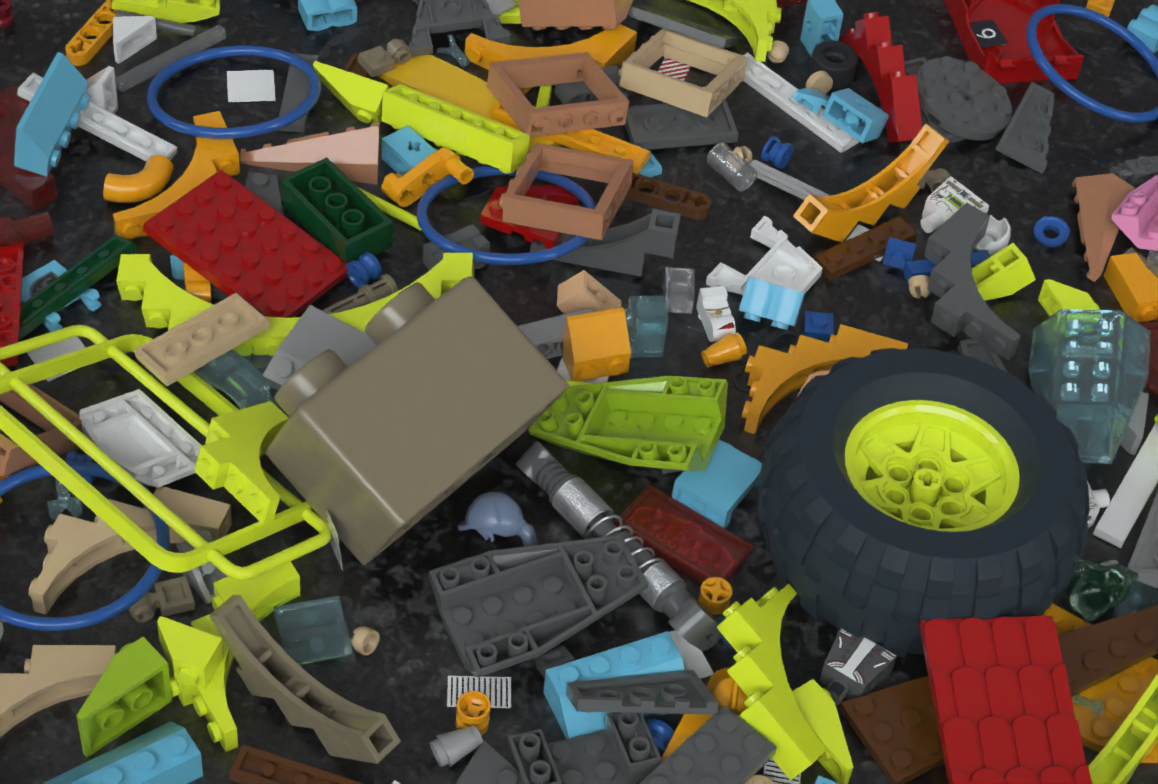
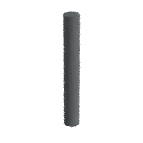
M116 10L115 17L145 15ZM155 18L156 29L194 37L196 26Z

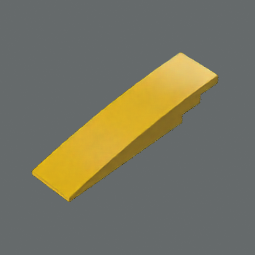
M430 54L410 57L404 64L395 62L394 70L378 75L393 87L399 84L405 85L521 131L517 127L491 118V110L498 103V100L488 89L486 81ZM533 136L529 139L528 152L531 153L536 143L557 147L561 146V144L540 136Z

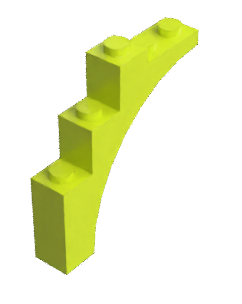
M686 0L709 8L729 20L747 38L753 49L755 61L765 62L767 52L772 51L773 36H771V33H774L775 23H780L781 8L777 7V0Z
M290 561L253 579L236 580L226 577L213 583L214 597L211 598V603L214 610H216L232 595H241L260 622L281 605L300 596V575ZM209 615L191 622V627L223 638ZM223 639L224 658L206 689L196 685L188 686L174 678L170 666L169 675L172 697L178 696L184 707L193 703L199 717H206L208 721L207 729L213 742L219 741L224 751L229 752L238 748L237 727L226 701V681L234 655Z
M787 584L780 591L776 587L772 588L757 602L752 597L742 606L736 601L722 613L726 619L716 628L737 652L733 656L736 663L727 672L748 696L743 702L747 708L738 717L777 747L772 759L791 781L811 766L827 749L811 729L797 705L787 681L782 661L780 645L782 618L788 604L797 594L794 588Z
M1158 674L1116 733L1088 765L1092 784H1127L1137 766L1153 750L1158 741Z

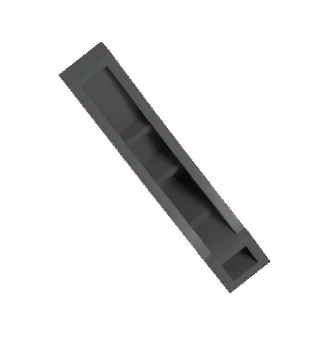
M653 209L651 214L628 224L608 228L602 240L589 238L576 250L553 260L641 277L646 253L673 258L681 214ZM561 233V239L557 246L576 235ZM535 239V242L531 245L530 252L547 249L545 248V243Z

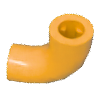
M153 155L147 159L143 170L136 174L121 175L108 173L104 182V200L117 203H137L154 197L169 182L174 169L173 163L165 156Z

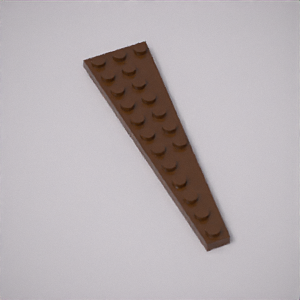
M1158 605L1058 635L1071 697L1158 653ZM929 676L840 703V711L891 784H904L945 763Z

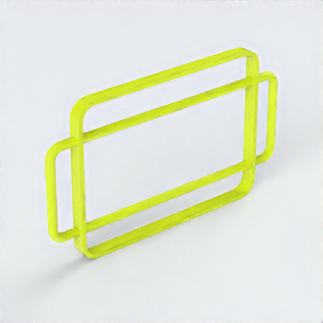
M72 325L0 348V361L74 337H85L95 344L15 371H10L0 362V394L12 390L19 394L195 548L194 550L185 553H174L161 547L1 405L0 429L157 568L168 572L182 573L211 562L230 578L249 580L319 549L330 542L332 535L328 524L316 513L307 501L302 502L262 468L267 481L281 496L280 500L289 509L275 514L273 522L263 525L259 521L208 543L28 386L112 358L207 438L210 424L125 354L134 352L135 349L153 340L152 338L129 334L108 340L92 327ZM194 372L178 380L182 386L218 416L239 410ZM304 520L319 533L312 538L246 567L236 566L224 557L226 554Z

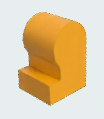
M183 262L185 291L211 303V283Z

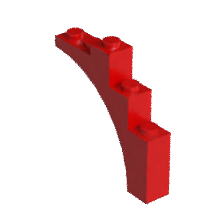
M879 12L863 14L864 19L855 21V28L846 30V35L839 36L838 41L851 46L869 70L876 86L882 109L889 115L886 122L889 143L914 140L922 129L916 74H906L902 45L893 46L891 40L889 16L879 17Z

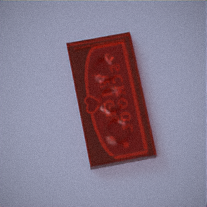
M648 485L620 516L622 526L631 527L633 537H641L644 541V548H652L656 556L701 583L711 577H720L728 581L752 553L753 545L651 485ZM618 519L614 522L617 527L620 526ZM622 528V529H621L622 532H623V531H628V532L630 533L629 529H626V528Z

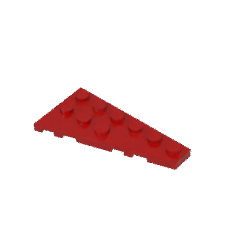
M24 243L0 247V348L19 342ZM18 355L0 362L6 367L18 365Z

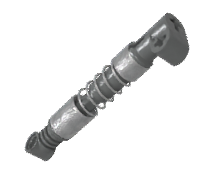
M536 440L516 462V465L548 494L552 506L583 538L592 539L621 535L648 583V588L639 595L654 610L659 613H665L670 618L668 623L691 645L701 651L708 650L714 646L722 637L721 632L716 628L720 623L687 591V584L663 559L654 558L653 549L649 547L644 548L642 538L638 536L633 537L631 527L622 526L621 517L613 515L614 511L582 478L568 473L559 463L558 459ZM613 517L619 520V527L611 521ZM622 528L629 529L630 533H629L628 531H623V532H622L621 529H622Z

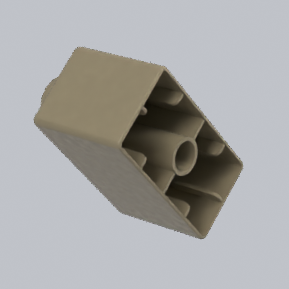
M473 277L462 279L438 299H435L421 283L416 282L390 300L366 325L365 332L376 344L374 348L349 367L334 350L327 349L311 359L292 375L274 397L275 401L287 413L289 419L268 446V458L328 524L327 509L338 538L362 565H367L522 435L569 387L566 380Z

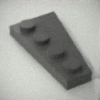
M1031 82L995 150L1043 174L1047 167L1048 136L1051 132L1050 119L1053 115L1055 93Z

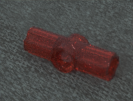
M47 211L18 220L10 216L0 217V247L21 243L25 245L27 242L54 235V228Z

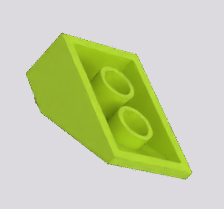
M144 636L134 643L126 644L114 655L76 715L83 754L87 758L172 702L168 662Z

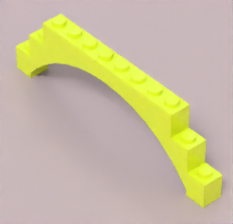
M443 253V259L410 285L416 282L421 283L435 299H438L466 277L474 278L473 253ZM121 254L116 280L121 299L131 301L143 300L141 310L146 328L168 327L169 331L213 306V304L181 289L165 277L153 265L150 254ZM410 285L370 304L329 315L366 334L365 327L374 315ZM265 316L269 321L270 328L223 355L249 356L254 353V355L268 354L274 356L279 346L301 317L282 318Z

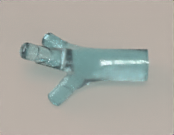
M451 34L448 36L450 47L438 48L437 53L451 55L462 67H466L470 60L458 47L455 38Z

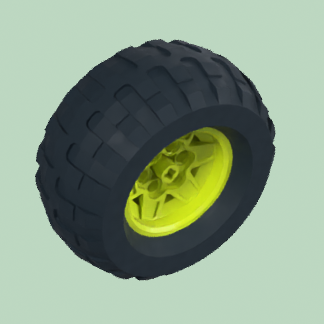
M917 347L915 349L902 350L895 348L871 351L870 355L862 358L849 357L834 364L827 375L815 376L794 399L786 414L781 417L769 436L758 483V514L768 553L772 555L776 565V573L784 586L790 584L798 592V595L801 597L800 605L817 620L828 621L837 628V634L841 628L859 638L860 636L866 637L900 657H906L907 653L924 655L919 629L921 620H947L971 617L987 620L995 617L1041 616L1070 583L1087 540V518L1090 512L1086 467L1078 455V442L1071 429L1057 420V411L1045 398L1033 393L1024 385L1023 381L1012 374L983 363V361L976 358L943 352L938 349Z

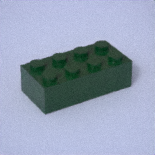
M327 157L280 179L281 204L318 242L343 259L345 263H349L352 260L357 261L364 252H369L375 256L393 247V221Z

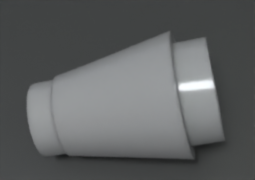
M476 725L436 735V739L430 742V747L440 767L447 764L451 767L479 745L483 744V739Z

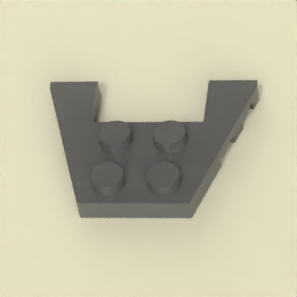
M420 0L416 14V23L413 26L412 40L409 43V51L411 57L433 54L430 36L433 33L483 27L486 39L503 44L511 43L510 33L507 29L504 30L497 15L492 14L485 0Z

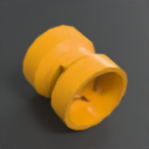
M467 691L458 698L455 722L457 730L476 725L481 736L485 734L489 727L491 709L490 700L485 694L479 691Z

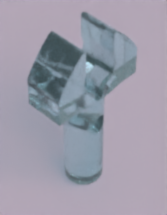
M56 479L57 500L47 501L50 518L56 521L58 515L65 508L71 512L72 517L78 518L82 514L81 500L77 497H71L70 491Z

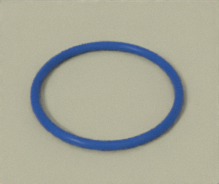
M1047 5L1032 14L1026 27L1029 50L1044 74L1067 96L1093 112L1122 122L1144 123L1158 118V105L1147 112L1122 111L1099 103L1073 87L1052 67L1043 54L1037 40V26L1044 17L1053 14H1068L1091 20L1114 32L1137 50L1150 65L1158 79V59L1137 36L1105 15L1076 5Z
M226 46L200 51L171 63L154 77L147 90L146 99L153 116L170 129L201 138L237 139L273 132L302 118L318 101L321 93V81L316 70L307 61L292 53L264 46ZM257 56L280 60L300 69L310 81V92L307 98L294 110L268 122L244 127L212 128L188 124L168 115L158 103L159 90L171 76L194 64L223 57Z
M490 165L471 168L474 172L472 179L488 176H516L517 171L511 174L502 173L498 168ZM539 171L535 179L547 181L566 189L575 195L584 207L595 209L596 204L590 194L571 179L560 174ZM452 175L442 178L428 188L422 195L417 207L418 224L422 232L432 243L448 253H473V261L480 263L526 265L545 262L571 253L589 239L587 237L574 236L570 240L549 249L519 254L484 252L456 244L437 232L428 218V209L433 199L447 188L460 183Z
M65 461L78 474L104 478L121 485L99 464ZM41 465L14 473L0 481V496L21 484L52 475ZM147 507L155 523L157 543L169 551V526ZM150 564L142 579L128 593L113 603L92 612L70 617H37L16 612L0 604V620L18 627L41 631H65L92 626L115 617L138 602L155 584L162 570Z

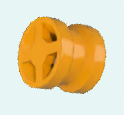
M711 577L706 579L701 585L698 602L714 618L722 615L730 607V600L732 598L730 583L720 577Z

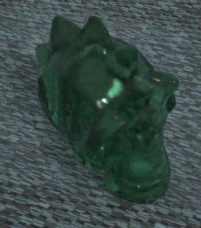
M1079 560L1064 593L1069 598L1072 611L1081 614L1084 621H1093L1107 611L1108 608L1121 604L1126 600L1129 595L1130 586L1138 578V573L1125 568L1123 564L1116 560L1092 562Z

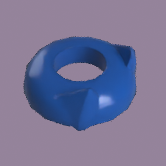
M1044 216L1034 226V237L1041 245L1046 247L1063 245L1070 234V228L1067 223L1055 216ZM1051 229L1056 231L1059 236L1051 239L1047 238L1043 232Z

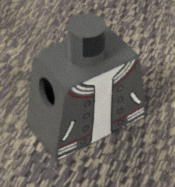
M840 628L825 660L820 682L827 686L826 690L831 694L835 705H839L844 697L853 699L874 692L891 675L897 655L866 637L860 636L859 638Z

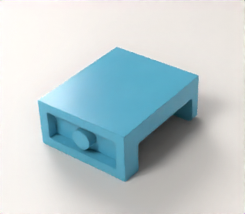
M719 439L706 471H683L674 481L671 501L724 531L730 524L732 511L753 487L758 488L762 463Z

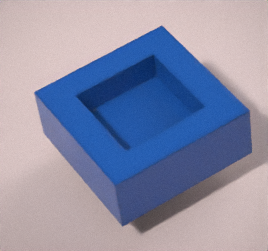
M889 237L882 264L904 270L906 262L913 260L917 244Z
M805 311L803 316V336L829 342L831 334H834L833 313Z

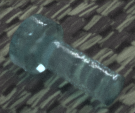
M1076 695L1074 698L1075 703L1093 710L1092 714L1099 717L1104 710V702L1098 700L1095 703L1080 695Z

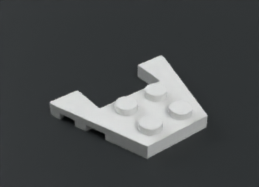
M764 216L752 229L750 237L771 248L747 275L720 262L707 276L706 285L710 287L725 286L727 291L743 295L748 277L806 293L820 278L823 268L800 246L794 247L787 240L788 235L782 230L777 231L772 226L773 221Z

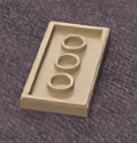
M234 293L134 350L137 360L161 382L169 386L270 328V325L264 315L237 293Z

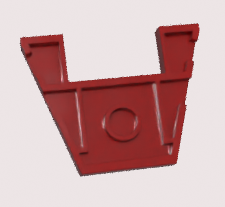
M531 185L524 195L526 197L578 206L580 200L575 195L558 185ZM508 186L496 187L480 214L482 225L509 235L512 234V231L524 235L525 241L534 243L536 239L544 242L547 249L557 246L561 239L560 232L502 222L503 209H501L502 206H499V201L502 193H506L508 190Z

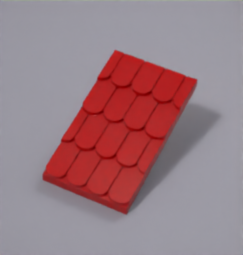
M1052 616L995 617L987 620L973 617L947 620L932 619L930 621L921 620L919 629L949 784H1092L1089 767L1085 761L1079 724L1075 718L1066 666L1063 664L1056 624Z

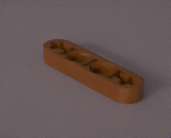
M632 173V185L625 196L626 199L669 212L679 213L682 216L696 220L707 218L711 207V199L703 193ZM641 188H649V189H651L653 192H651V193H644V192L640 191V189H641ZM667 196H675V197H677L679 200H677V201H671V200H668L666 197H667Z

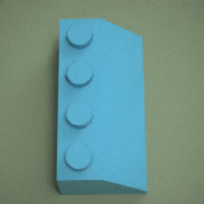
M57 52L16 127L14 166L46 177L52 167H57L61 157L62 147L67 148L71 138L70 131L72 128L77 129L81 118L80 112L81 110H87L91 95L87 94V80L63 53Z
M666 631L547 669L543 693L565 738L570 739L604 731L606 714L611 712H577L566 696L567 683L685 671L680 652L669 632ZM667 713L642 714L646 721L648 719L656 718Z
M170 721L43 784H188L203 776L202 758L200 751L186 729Z

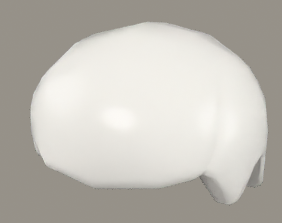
M990 215L985 236L974 248V251L988 250L990 255H994L1007 247L1011 236V227L1007 219L1003 218L999 221Z

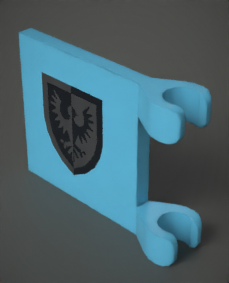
M53 260L23 277L21 304L25 303L68 270ZM88 288L66 306L80 298L91 311L97 310L102 305L97 300L100 297L99 292ZM53 312L45 317L46 321L43 324L50 332L63 328L58 323L61 320L58 313Z

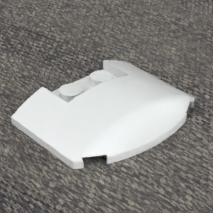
M140 389L80 410L79 419L82 420V430L85 436L143 485L158 488L196 473L194 469L201 444Z

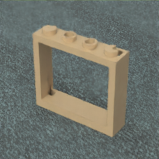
M662 28L656 35H652L648 42L643 43L640 49L633 52L626 61H623L622 68L618 72V75L621 76L619 86L708 117L743 81L748 57ZM663 56L717 76L705 88L649 68Z

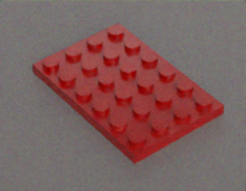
M223 170L218 171L146 221L143 226L144 233L226 295L231 296L237 293L257 311L267 317L295 318L348 276L347 263Z

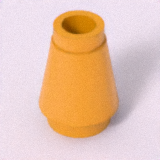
M728 333L702 351L701 356L705 365L709 368L741 360L742 356L747 354V348L739 333L733 335Z

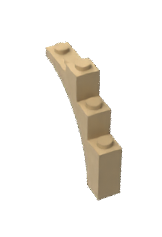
M163 486L156 488L153 494L197 533L204 530L209 531L213 541L226 536L232 525L230 504ZM109 499L113 505L157 543L155 523L145 505L143 508ZM59 514L54 524H50L45 532L44 542L47 543L48 553L45 556L43 569L39 577H35L29 587L28 594L32 599L34 612L46 615L59 595L76 578L95 565L135 548L97 515L93 523ZM169 527L170 543L185 541Z
M33 645L31 659L26 658L24 674L0 673V738L13 726L40 710L62 701L90 695L114 655L117 654L116 645Z

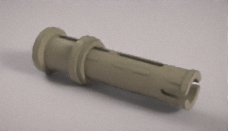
M384 274L381 276V280L371 285H362L358 293L321 311L332 314L361 307L397 292L398 288L393 278L388 274Z

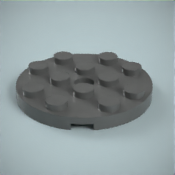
M949 56L935 58L925 62L916 74L921 110L926 115L932 114L941 122L939 125L941 128L954 135L971 140L993 139L997 134L1005 130L1012 118V105L1006 88L972 61L965 62Z

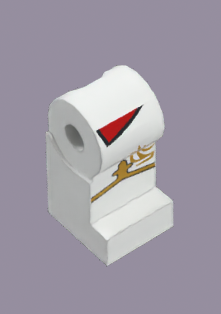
M725 286L700 288L696 308L710 342H716L728 333L732 335L736 333L735 321L727 302L728 293Z

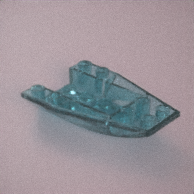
M1061 309L1035 327L1032 333L1028 371L1033 393L1045 398L1057 411V420L1071 429L1078 442V455L1083 463L1112 464L1149 376L1151 332L1121 310Z

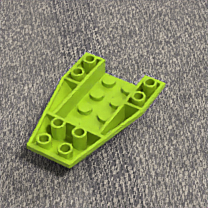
M661 376L569 386L529 427L528 431L530 435L565 449L630 466L683 471H706L725 428L728 383L725 379Z

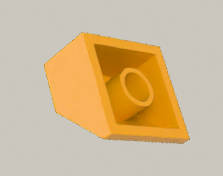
M623 307L566 317L562 358L571 381H588L593 378L628 373L631 349Z

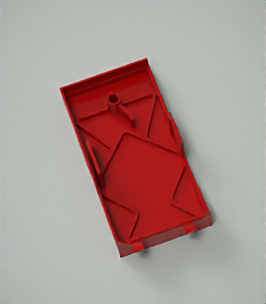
M944 0L969 60L976 63L980 69L992 76L998 83L1050 80L1040 69L1029 50L1026 27L1035 11L1047 5L1059 4L1060 0ZM1055 14L1044 17L1037 26V40L1043 54L1064 79H1077L1084 56L1080 55L1062 36L1054 19ZM994 20L1008 44L981 48L969 23Z

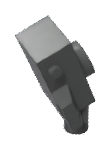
M1141 156L1138 159L1125 160V162L1118 163L1117 166H1112L1110 174L1113 173L1122 180H1126L1132 186L1142 185L1158 175V156Z

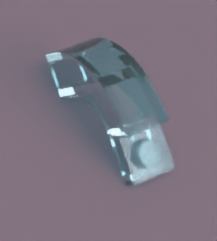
M233 350L193 371L212 388L220 389L229 395L240 409L271 401L282 411L268 391L272 387L269 382L263 378L257 368L247 359Z

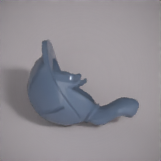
M487 492L478 496L469 506L465 520L458 524L459 531L475 529L485 540L490 538L491 542L494 541L493 534L503 537L517 535L521 536L524 547L539 545L534 528L523 519L520 506L512 497L502 492Z

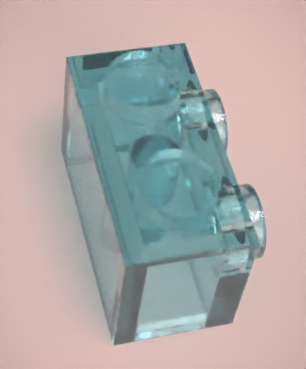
M630 296L629 306L627 309H624L631 349L630 358L663 357L669 319L665 296Z

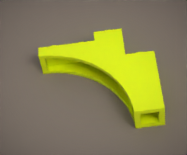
M271 401L212 418L205 441L206 444L200 446L194 469L199 477L213 490L224 486L263 525L274 521L281 496L267 481L260 465V458L267 452L268 446L289 419Z

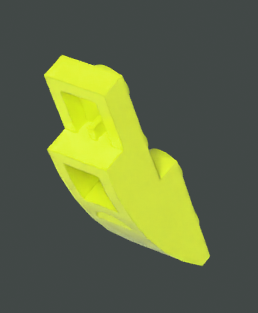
M112 0L111 9L152 16L178 23H188L219 15L220 0Z

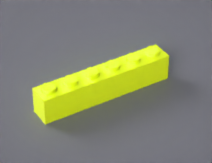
M402 84L383 91L381 121L392 125L394 129L400 130L409 126L424 139L434 142L436 146L447 147L454 150L458 155L468 156L476 159L480 164L498 168L502 173H514L518 170L519 166H523L529 149V134Z

